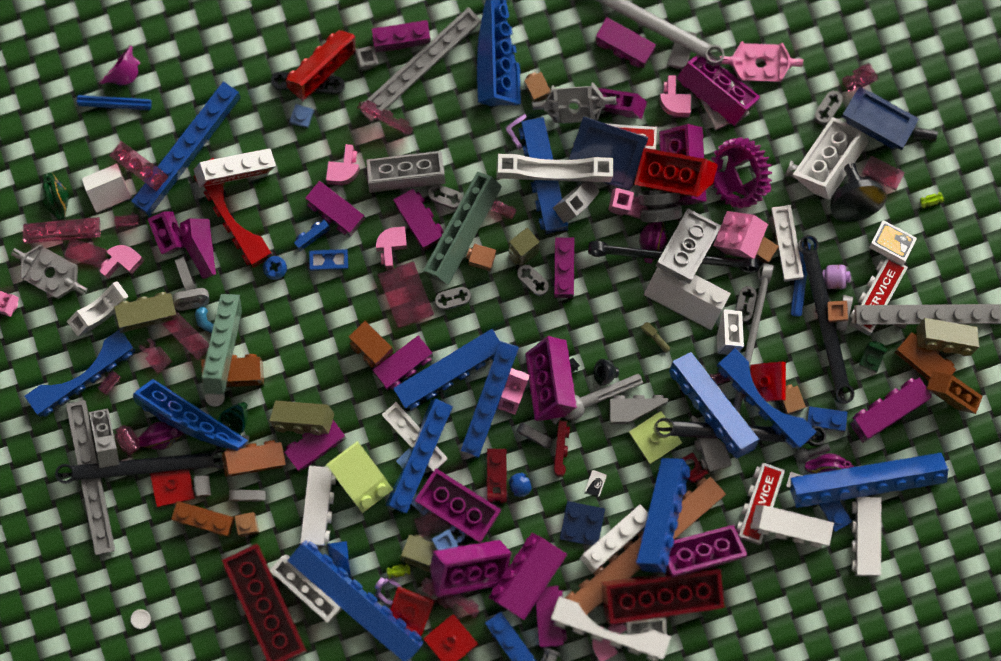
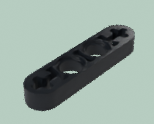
M276 72L273 74L271 82L276 90L290 91L286 87V82L278 85L275 81L279 77L286 81V77L290 72ZM329 76L326 79L329 80L328 84L333 85L335 81H338L341 87L334 90L333 86H328L327 90L325 89L326 81H324L322 87L316 89L313 93L339 95L344 91L345 84L342 78Z

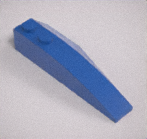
M486 0L480 26L477 56L478 103L489 106L521 105L519 62L515 61L514 53H516V47L511 42L510 35L513 33L512 28L507 22L509 13L506 0Z
M154 379L133 393L135 403L142 407L143 410L194 438L237 451L248 441Z

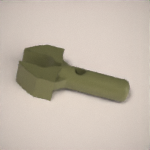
M645 322L641 326L643 332L651 337L665 353L670 350L669 345L658 335V331L650 323Z

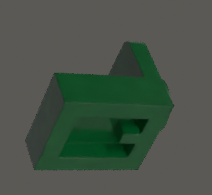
M878 341L869 342L859 366L877 373L887 351L884 344Z

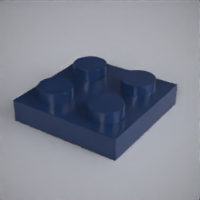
M567 501L560 540L589 546L596 544L600 539L605 508Z

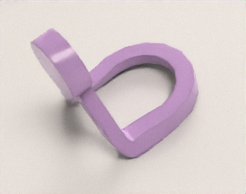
M525 114L506 127L507 132L513 138L512 141L518 149L522 148V145L511 128L527 117Z
M381 578L375 585L377 589L376 597L384 603L392 605L393 601L387 600L380 593L383 585L389 582L397 588L402 586L393 578Z

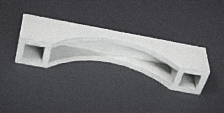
M498 154L496 178L611 182L613 178V158L593 157L577 160H546L517 154Z
M560 596L551 620L555 621L554 625L565 628L567 625L572 627V631L581 635H584V632L592 634V639L600 642L603 639L610 641L609 645L620 649L621 646L628 647V652L639 655L640 652L647 654V659L653 661L664 659L671 639L670 636L654 630L635 635L610 632L590 620L578 603Z

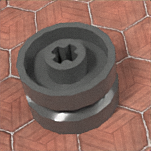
M657 189L638 193L639 204L646 206L640 210V220L643 222H662L681 218L682 208L680 205L674 204L681 199L680 194Z

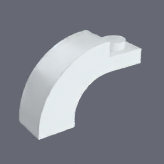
M118 281L112 283L98 299L88 306L77 310L67 323L77 336H81L115 314L114 306H117L119 302L125 301L129 296Z

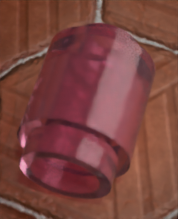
M123 425L116 430L114 437L127 455L141 448L140 441L131 426L126 427V425Z

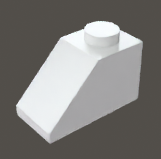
M722 311L717 334L718 354L728 355L734 348L740 351L744 347L742 311Z

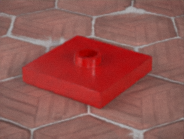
M786 362L750 365L752 381L766 402L786 401Z
M190 470L150 474L157 507L176 504L177 501L185 502L195 499Z
M398 586L390 607L391 615L396 619L400 618L403 620L411 632L415 631L422 637L435 600Z
M454 614L423 638L441 661H459L478 645Z

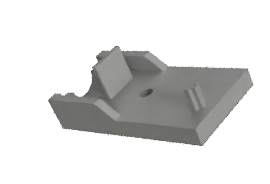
M688 208L659 258L656 267L672 274L678 281L683 280L690 284L715 240L721 225Z

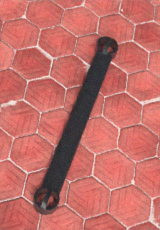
M806 235L799 240L798 249L803 254L834 382V399L840 404H847L854 399L855 394L853 388L849 385L835 323L828 321L829 298L817 252L819 244L814 236ZM807 239H811L814 243V250L812 252L809 250ZM843 387L847 388L850 392L848 401L844 397Z
M591 241L588 244V254L594 257H603L610 254L659 260L663 251L609 246L602 241ZM705 256L701 263L740 268L741 271L746 273H755L759 270V260L757 258L743 257L741 259Z
M661 418L654 425V432L659 438L679 436L719 439L711 425L703 422L672 421L669 418ZM662 421L667 422L670 425V427L667 428L657 426L658 423ZM748 425L759 441L786 442L787 438L782 433L780 435L776 433L772 426ZM813 426V428L818 430L821 436H812L806 442L814 447L821 445L826 440V432L819 426ZM659 431H662V432H669V431H670V433H668V434H662V433H660ZM812 440H821V441L818 442V443H816V442H813Z
M218 449L208 453L119 461V465L100 468L99 463L73 466L62 464L57 467L55 476L60 483L69 484L72 481L213 467L224 469V465L220 466L214 463L223 462L222 458H214V456L226 450ZM63 467L72 469L70 473H58ZM72 476L69 480L66 481L59 479V477Z

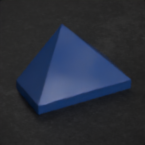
M347 541L329 543L328 552L329 557L333 560L332 563L337 568H343L348 573L347 576L352 580Z

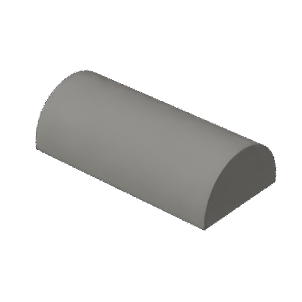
M442 151L366 160L370 193L445 184Z

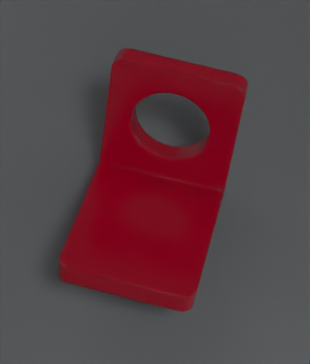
M693 452L681 458L684 461L692 459L695 463L694 468L690 470V476L687 478V481L691 483L699 482L708 473L707 470L701 467Z

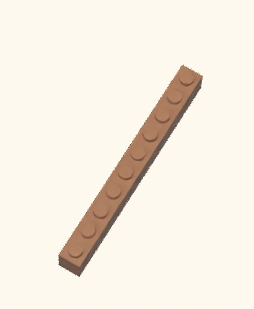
M704 477L696 484L698 487L693 492L689 490L683 495L682 510L678 515V527L674 532L673 539H676L726 495L711 477L707 480ZM644 530L637 535L639 537L637 541L633 543L631 540L623 547L625 551L622 554L618 555L616 553L608 560L610 564L607 567L601 566L593 573L595 577L589 581L587 578L579 585L581 589L577 593L572 591L565 599L578 603L583 612L588 615L603 602L601 582L631 578L641 569L636 562Z

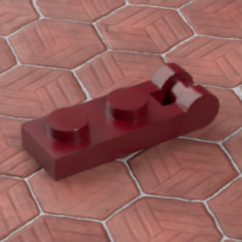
M559 421L554 465V474L557 477L564 476L566 472V467L563 465V457L567 458L568 446H564L565 438H569L570 427H566V421Z
M487 449V501L493 503V501L507 503V449ZM493 488H501V493H493Z

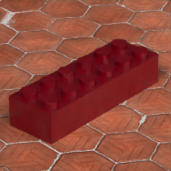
M255 544L223 559V565L266 660L288 661L306 653V647L260 546Z
M715 566L675 577L662 573L601 582L605 621L609 624L725 608L721 569Z

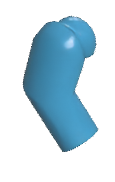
M199 307L195 311L197 325L212 333L214 324L207 320L208 310L205 307Z

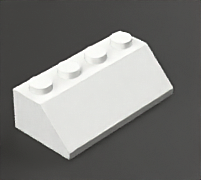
M832 117L793 173V176L813 194L830 200L847 175L844 166L849 164L851 168V163L856 162L868 144L866 134L848 125L846 122Z
M657 267L644 296L712 330L731 293L697 275L694 276L690 284L683 280L678 281L675 276Z

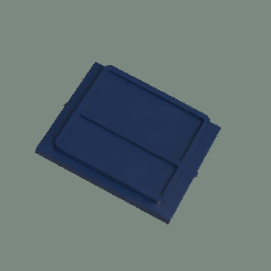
M859 86L842 115V118L846 119L848 125L892 149L898 148L900 150L904 148L919 118Z
M583 117L568 160L593 157L613 158V178L611 182L604 183L631 190L648 137Z

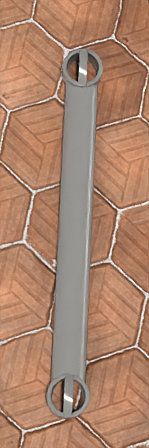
M596 0L702 56L710 65L717 66L724 60V50L722 47L710 45L627 0ZM718 50L721 52L722 57H716L710 51Z
M766 263L761 265L758 271V278L761 283L744 355L749 361V368L766 291L774 266ZM736 391L733 406L741 415L740 408L744 394L741 391L739 393Z

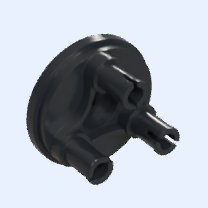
M851 163L852 168H850L849 164L844 166L848 177V184L841 188L839 186L831 197V213L835 219L843 222H855L866 219L877 213L887 200L885 189L878 182L873 181L871 177L865 176L862 178L859 176L855 163Z

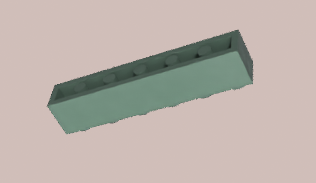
M478 171L474 176L423 270L434 280L449 285L502 188L492 176Z
M220 295L202 375L204 394L224 395L242 314L240 295Z

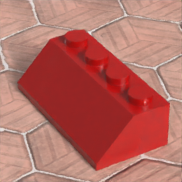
M338 30L335 34L332 33L327 38L325 44L318 46L313 51L311 57L305 58L296 71L293 70L287 75L286 87L303 102L355 53V36Z
M644 148L634 185L699 197L713 184L718 164L703 158Z

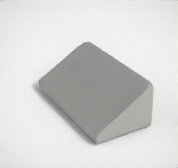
M686 31L689 34L697 37V33ZM674 43L667 65L682 70L689 60L691 51Z

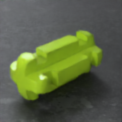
M938 192L937 195L935 193L925 196V198L921 197L920 205L922 208H925L926 205L929 207L938 204V202L942 203L944 201L941 192Z
M403 564L392 566V569L387 568L389 579H392V576L396 578L405 576L407 573L408 575L411 574L409 564H406V566H403Z

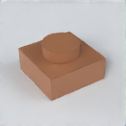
M847 301L828 302L829 322L848 321Z

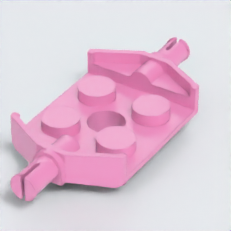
M741 41L734 55L724 57L721 64H731L738 79L742 81L781 82L789 68L803 67V59L790 58L783 43L780 45L743 44V41ZM763 59L766 66L759 68L756 66L755 61Z

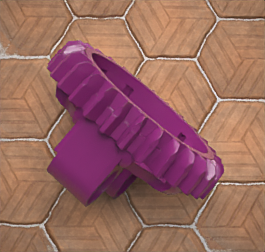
M733 138L723 142V145L718 146L719 150L714 151L716 156L711 158L714 163L718 164L714 178L715 185L712 188H717L716 195H721L720 200H726L725 203L727 205L731 204L732 207L747 208L751 207V205H756L757 201L763 200L762 196H766L771 191L769 182H772V180L768 178V175L772 174L771 171H768L771 164L766 162L769 157H764L765 150L759 151L760 145H755V141L749 142V138ZM728 156L726 170L720 172L724 162L722 157ZM750 161L756 178L743 185L736 166H741ZM737 192L739 194H742L745 196V198L739 199L740 197L734 195L733 193Z

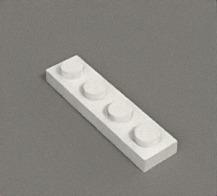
M791 205L772 207L771 211L777 244L779 246L778 250L784 282L803 279Z
M395 402L382 416L407 444L413 448L420 427ZM437 446L428 463V467L432 471L435 468L438 469L448 460Z

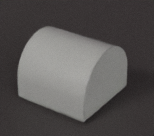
M374 46L355 50L360 70L372 69L378 65Z
M195 476L194 489L196 498L211 496L209 476Z

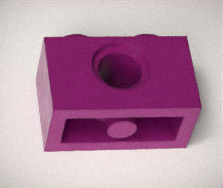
M161 212L148 218L161 254H172L185 248L182 243L180 228L173 212Z

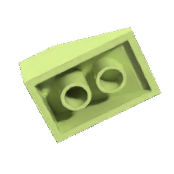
M358 441L326 464L362 513L393 490Z

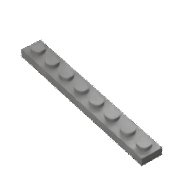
M468 7L361 104L358 109L372 123L481 23V20Z
M1001 304L855 305L854 317L855 325H919L924 318L957 324H1001Z
M86 401L66 404L78 465L98 463ZM102 479L81 480L95 555L115 552Z

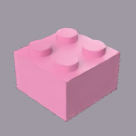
M727 211L713 246L727 255L755 259L768 224L752 214Z

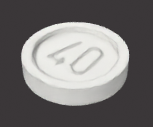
M205 394L206 402L212 407H218L224 402L225 395Z
M143 609L136 610L131 616L132 625L138 629L146 628L151 622L150 614Z

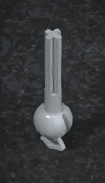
M638 373L581 398L575 395L577 408L564 418L569 421L578 420L582 417L585 411L584 408L642 385L641 376ZM560 418L551 419L554 425L560 420Z

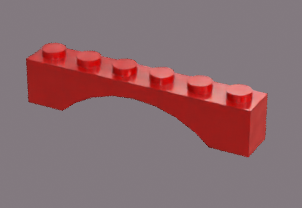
M224 183L204 186L206 190L203 193L208 201L212 200L214 202L213 210L218 217H223L225 222L222 224L227 233L232 232L234 235L233 243L237 249L241 248L245 253L241 256L246 264L249 265L251 263L252 267L255 268L269 257H272L273 255L263 238L244 229L230 215L224 199Z

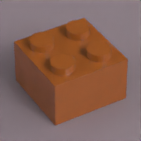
M366 321L349 336L351 349L358 355L361 353L365 363L371 368H376L394 354L393 348Z

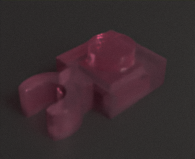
M870 63L853 70V76H845L842 79L844 85L850 83L846 86L848 92L853 91L857 85L863 88L879 80Z
M148 338L147 341L150 343V347L144 349L140 345L139 348L143 353L149 354L145 359L159 374L173 361L160 346L155 350L154 342Z

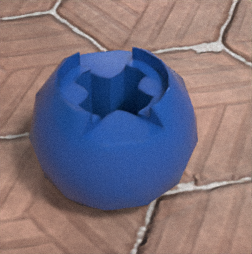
M279 256L269 257L263 264L264 274L272 280L282 278L287 272L285 260ZM273 264L278 266L277 272L274 270L270 271Z
M516 473L509 479L511 491L517 497H524L532 490L530 480L524 473Z

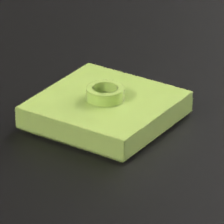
M662 411L629 431V434L649 464L682 444L678 436L659 438L655 434V423L661 418H666ZM662 421L658 423L657 427L667 428L670 425ZM659 431V432L662 433V434H668V433H670V431H669V432Z

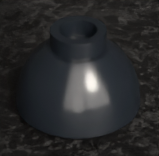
M599 359L594 366V379L598 385H607L619 376V369L609 360Z

